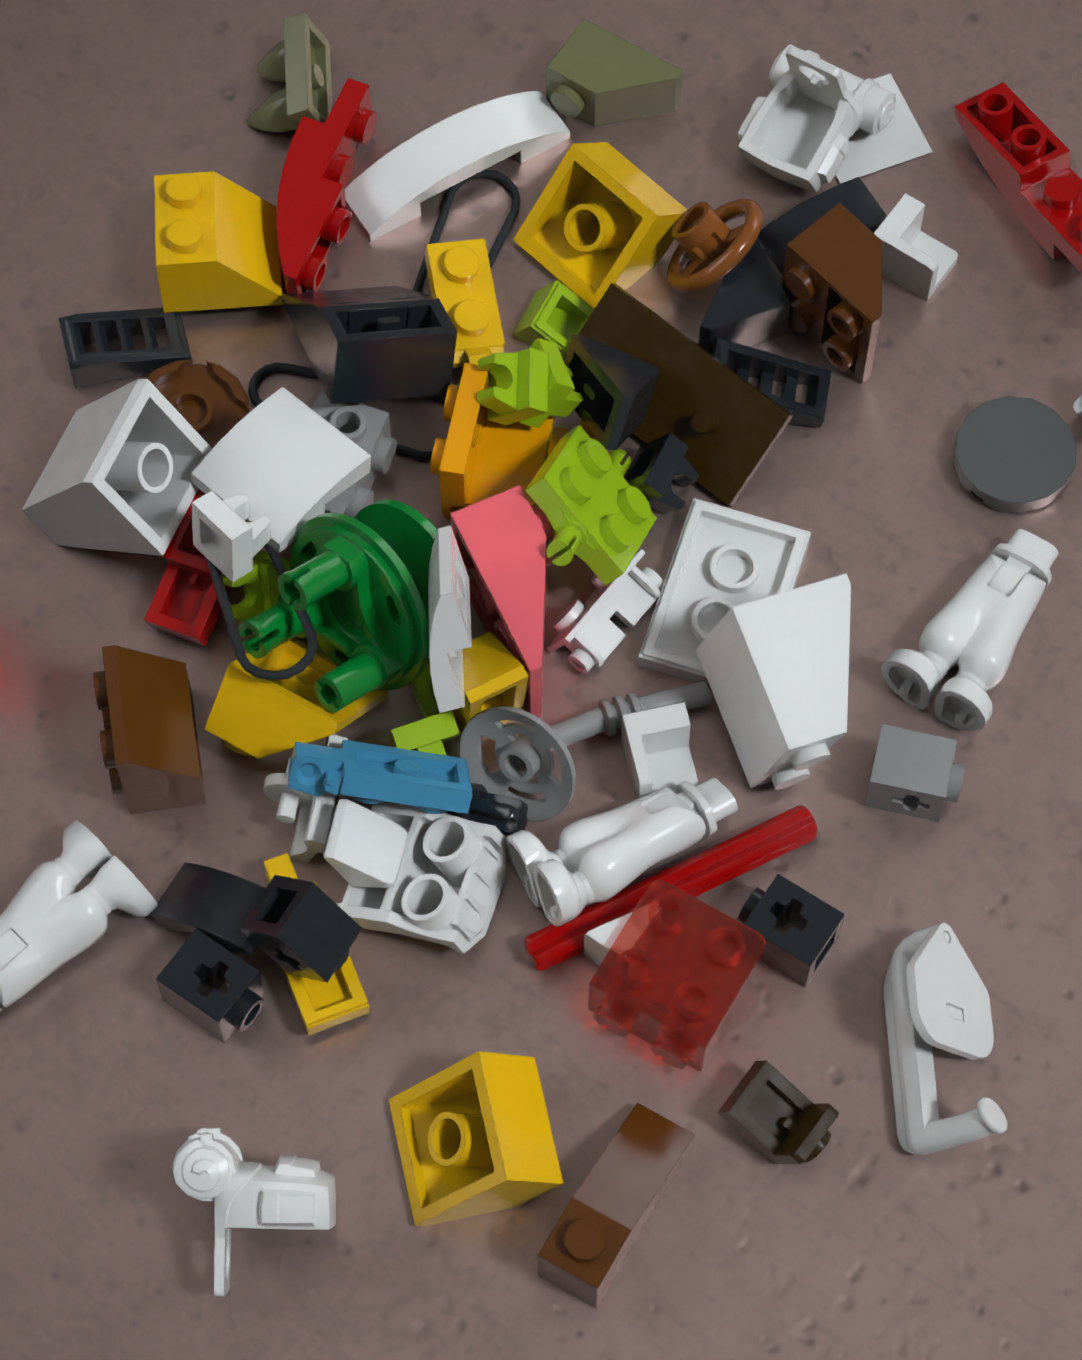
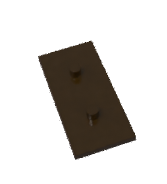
M611 283L578 335L587 336L661 368L645 419L633 434L645 443L672 433L689 446L684 457L698 472L699 477L696 482L728 506H733L793 415L616 283Z

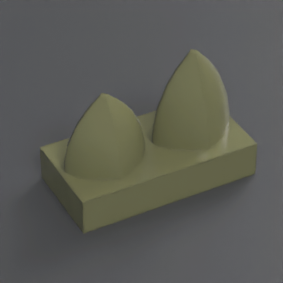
M304 12L283 19L284 40L272 47L255 68L256 73L268 80L286 83L285 88L275 92L263 101L246 120L249 125L257 129L271 132L295 131L302 116L325 123L333 107L330 42Z

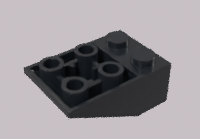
M400 286L282 295V303L331 404L345 403L358 405L366 401L398 398L416 400L425 396L445 395L447 393L448 387L451 384L457 331L439 298Z

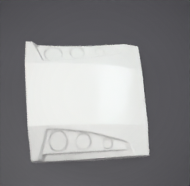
M386 801L380 804H373L371 811L399 824L407 831V839L396 882L389 888L352 887L349 884L342 903L336 904L363 929L401 934L446 945L458 953L467 952L486 935L506 878V837L494 825L466 820L447 813L433 814L422 811L416 806Z

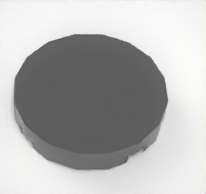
M1006 396L986 401L967 415L957 432L953 464L960 483L970 494L973 491L977 496L983 498V504L997 511L1024 513L1044 508L1056 499L1057 494L1066 488L1075 469L1077 445L1069 425L1053 408L1031 398Z

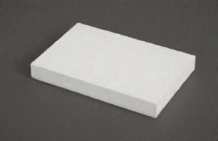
M693 498L638 656V666L691 682L705 680L708 687H710L696 648L731 607L795 588L810 542L811 532Z

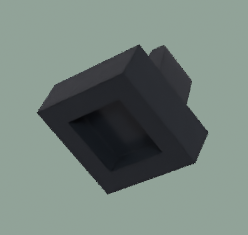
M669 433L640 446L624 479L630 486L638 488L645 495L651 508L664 514H670L682 509L686 503L673 493L671 481L674 480L684 488L696 483L699 475L697 470L684 457L689 446L672 433Z

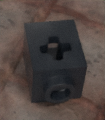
M777 874L766 892L756 887L744 903L737 918V921L743 924L740 948L806 988L839 939L845 914L780 874ZM788 921L797 925V928L790 927L785 934L775 929V927H784Z
M274 875L239 929L287 973L328 983L333 973L346 962L350 947L363 928L314 882Z
M197 928L156 978L162 1000L224 1044L236 1028L241 1032L245 1031L257 1018L264 1005V998H262L264 989L260 972ZM226 983L228 990L224 994L213 990L207 997L205 996L204 988L208 985L214 989H219Z

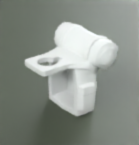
M789 44L780 52L771 66L769 85L773 89L767 97H758L755 100L738 131V138L740 140L738 152L743 158L775 178L817 193L822 184L830 183L838 172L850 150L848 140L856 130L862 129L877 135L887 127L894 116L896 94L880 87L878 82L870 78L864 80L820 59V55L813 51H804Z
M203 1127L198 1129L197 1133L190 1135L188 1140L176 1152L172 1165L176 1184L187 1196L200 1201H214V1297H225L230 1290L232 1228L330 1230L336 1225L335 1176L321 1170L320 1161L298 1158L296 1155L280 1156L276 1166L263 1165L260 1162L243 1161L240 1147L231 1137L221 1133V1127Z

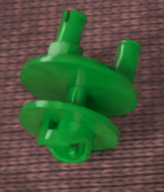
M383 499L361 509L355 518L341 513H324L305 522L293 540L290 571H286L278 577L277 584L280 593L277 598L278 603L252 618L245 619L238 626L240 636H247L252 632L255 633V635L242 642L244 648L250 655L259 659L295 636L300 638L307 637L295 610H306L316 631L319 647L338 666L321 676L314 684L315 694L319 702L329 712L336 713L372 690L400 689L416 680L424 671L429 658L428 574L432 546L438 531L432 520L426 518L416 509L405 503Z

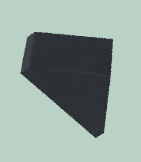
M757 237L745 257L724 276L700 324L698 345L707 352H710L718 338L749 347L787 333L790 301L759 237Z
M573 334L564 363L573 373L571 378L575 387L573 391L580 393L583 397V401L574 411L606 450H617L643 423L661 368L587 336Z

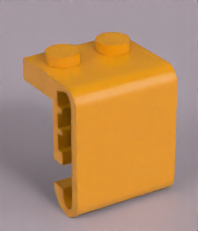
M469 363L464 364L460 385L450 384L448 387L443 420L449 421L450 427L447 439L436 438L430 466V473L438 475L440 478L442 515L450 521V513L518 485L521 486L530 506L536 504L525 490L560 438L572 430L554 426L556 416L551 415L539 428L519 422L504 425L489 421L488 408L481 405L477 400V391L489 388V371L479 369L478 365ZM581 420L580 426L584 429V431L589 435L591 439H595L598 441L594 434ZM551 526V529H552L553 537L550 538L549 540H553V539L555 538V533H556V532H555V530L553 529L552 526Z

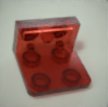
M662 880L654 881L647 888L589 982L588 1010L594 1012L593 1017L596 1022L611 1033L626 1037L631 1033L651 1044V1051L663 1062L679 1069H684L688 1065L702 1073L715 1051L719 1027L764 954L765 938L759 932Z

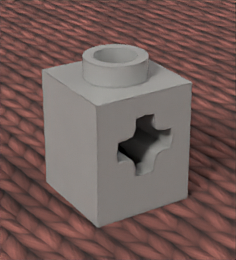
M882 724L864 806L939 822L945 800L957 803L965 765L953 763L958 740Z

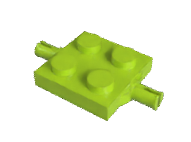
M578 425L560 438L525 491L545 513L556 532L555 538L546 550L548 559L556 554L551 562L558 566H565L572 561L575 554L586 562L606 586L625 573L657 517L652 513L645 495L638 488L630 486L623 478L631 466L630 456L622 461L627 452L617 449L611 450L608 453L599 441L591 439L584 429Z

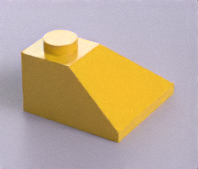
M292 638L271 650L263 658L258 659L249 653L245 655L253 665L260 669L269 671L285 670L297 664L305 656L308 645L296 638ZM317 650L314 660L304 671L289 679L275 681L256 678L246 672L236 659L228 664L204 729L223 739L225 746L233 752L245 756H254L259 759L293 748L295 742L309 743L334 735L386 700L389 690H372L336 713H331L319 702L314 690V684L321 676L338 667L326 654Z

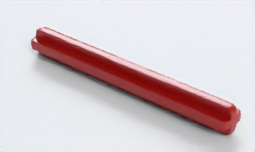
M798 805L621 890L605 902H596L584 908L574 920L556 927L551 924L528 935L524 940L527 956L538 971H544L583 952L585 934L598 926L653 903L662 909V914L813 841L818 831L815 819L807 807L803 805Z

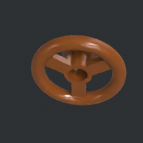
M742 198L725 203L714 210L707 202H699L685 211L672 229V236L679 245L671 257L667 270L670 286L680 293H693L709 287L728 274L749 252L760 233L763 224V211L759 204L751 199ZM745 216L744 224L731 230L726 226L727 222ZM691 257H693L694 259H693L692 262L688 265V263H689Z

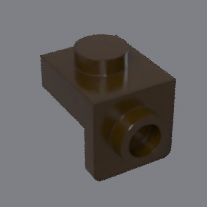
M767 1060L754 1062L717 1112L773 1164L796 1165L813 1160L823 1151L831 1137V1132L828 1129L839 1115V1112L829 1103L814 1104Z

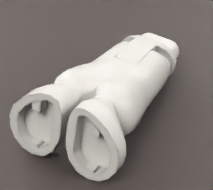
M1017 529L1007 544H998L956 595L926 625L918 642L919 652L901 648L890 652L881 666V673L891 689L905 702L917 709L924 710L935 696L946 673L959 666V672L956 677L948 680L937 694L934 703V713L942 723L950 727L966 731L981 730L993 714L992 701L987 691L993 689L1003 679L1008 670L1018 641L1036 609L1044 590L1051 582L1052 575L1049 568L1059 555L1057 548L1023 529Z
M715 777L697 786L684 781L677 785V793L665 787L613 809L569 824L560 834L557 850L548 851L534 834L525 830H520L505 839L506 849L511 865L528 897L536 907L542 906L546 917L556 927L574 920L587 904L605 902L611 899L647 868L676 855L699 840L707 839L717 831L716 822L737 812L738 806L732 793Z
M77 820L64 830L63 851L60 857L38 866L0 915V1004L5 1008L27 994L63 964L96 943L107 930V915L112 910L119 909L135 917H145L158 906V903L121 860L115 855L112 857L105 845ZM94 877L89 885L76 892V886L83 879Z

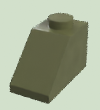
M583 19L546 67V99L563 115L570 118L578 117L594 127L675 112L681 102L683 70Z

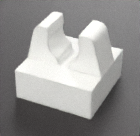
M210 491L192 502L193 546L227 578L234 582L253 570V557L269 542L271 538L270 518L267 515H263L253 522L246 523L245 520L250 516L249 499L245 495H236L222 500L213 491Z

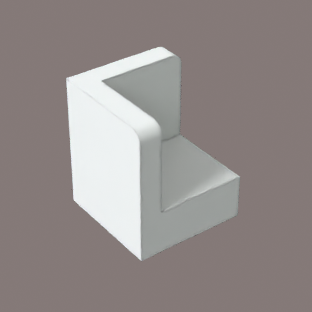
M905 193L874 232L882 240V275L928 301L955 266L958 253L921 231L925 204Z
M685 702L622 715L621 742L636 798L665 787L677 793V785L684 781H688L694 786L699 785L689 748L691 724Z

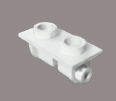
M642 549L638 550L625 573L606 586L596 574L592 577L590 582L597 589L586 602L582 604L576 599L553 623L552 627L558 634L545 648L549 653L565 645L572 652L568 656V661L575 669L584 674L588 673L591 668L599 669L603 665L607 657L626 636L610 620L613 614L631 628L659 598V588L663 584L662 578L648 567L640 570L635 566L645 555V552Z

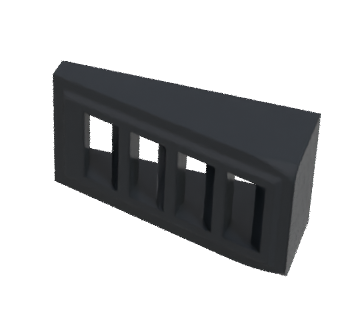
M163 308L82 313L58 318L75 389L153 372L174 361L191 360V363H193L181 312L164 313ZM167 328L171 347L159 348L155 330ZM143 333L147 349H134L131 335ZM120 338L122 350L110 351L108 341ZM96 343L98 352L85 353L84 346Z
M718 338L709 353L746 381H748L749 377L758 378L756 388L793 415L789 423L821 427L825 417L832 371ZM773 381L782 382L780 396L771 394ZM797 384L807 386L805 403L795 401Z

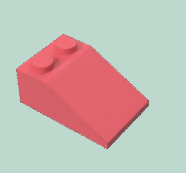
M518 485L450 513L451 527L464 565L467 568L470 604L485 633L490 631L523 665L528 674L523 709L542 719L546 568L552 566V558L548 559L546 553L548 547L546 540L552 538L553 534L545 513L537 504L530 506L521 486Z

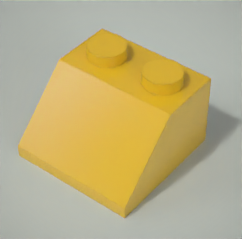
M608 142L575 143L570 146L513 241L595 309L611 283H616L626 291L661 261L674 241L672 229L675 223L688 209Z
M214 171L154 175L156 270L164 313L283 305L282 271L276 225L277 207Z
M478 1051L388 1099L415 1226L425 1227L518 1207L564 1184L535 1057Z

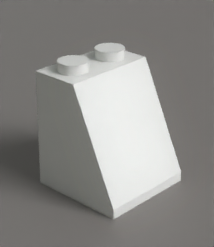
M139 378L76 410L21 511L57 546L163 556L199 489L191 482V473L212 448L148 379Z
M846 573L733 606L696 648L750 788L773 782L775 789H783L804 781L811 776L809 768L831 757L829 749L847 733L851 583Z

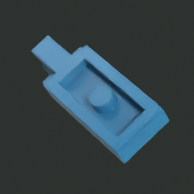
M343 739L341 748L295 742L288 769V787L290 789L318 797L325 792L334 795L340 793V795L352 796L356 800L368 804H380L386 801L412 805L422 811L433 814H441L447 811L468 814L473 794L469 766L465 758Z

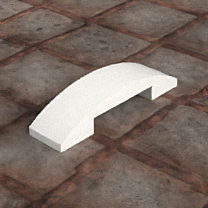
M540 90L511 94L478 104L421 131L372 164L344 189L346 207L351 211L352 216L371 242L421 216V202L512 155H515L522 164L570 139V131Z

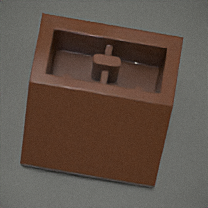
M839 202L787 244L782 287L790 301L788 324L797 332H806L822 347L828 361L836 369L842 372L848 371L863 384L871 377L882 317V240Z
M116 645L102 647L104 671L93 672V682L98 710H102L105 730L100 731L102 756L105 769H109L113 794H125L130 814L205 804L206 795L193 695L186 663Z

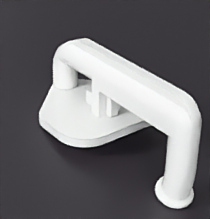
M941 923L916 931L905 937L896 947L887 970L883 993L897 1136L900 1145L905 1151L918 1156L969 1144L993 1133L1002 1134L1007 1130V1121L1000 1107L987 1097H982L977 1102V1107L970 1111L939 1119L932 1046L970 1060L987 1057L991 1053L994 1043L991 1006L988 991L952 928L946 923Z

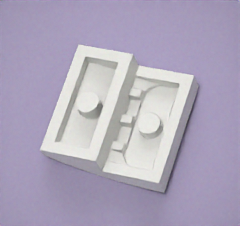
M282 387L250 411L212 448L191 473V482L205 494L213 491L222 500L236 495H245L249 499L250 516L245 522H253L259 517L267 515L270 518L271 532L268 544L279 553L293 543L296 533L305 522L325 513L326 503L370 473L371 455Z
M450 525L438 528L432 546L428 574L430 674L440 713L465 707L463 649L472 647L469 577Z

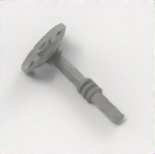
M703 680L637 697L634 692H630L625 695V700L620 695L612 697L611 704L607 699L599 700L597 708L550 726L535 715L518 708L507 706L491 707L478 713L464 728L460 739V758H465L466 762H468L471 783L482 784L488 793L524 801L528 806L526 816L528 822L545 821L561 813L569 804L575 792L576 771L566 746L601 732H605L608 737L616 735V728L622 733V715L683 702H685L687 710L710 705V690L706 681ZM514 720L522 723H508L504 725L500 721ZM482 736L496 741L494 753L500 768L491 773L486 766L482 754ZM553 751H556L561 763L562 782L552 774L554 770ZM534 775H536L537 780H530ZM512 787L520 792L530 794L543 792L545 799L531 800L522 798L508 791V789Z

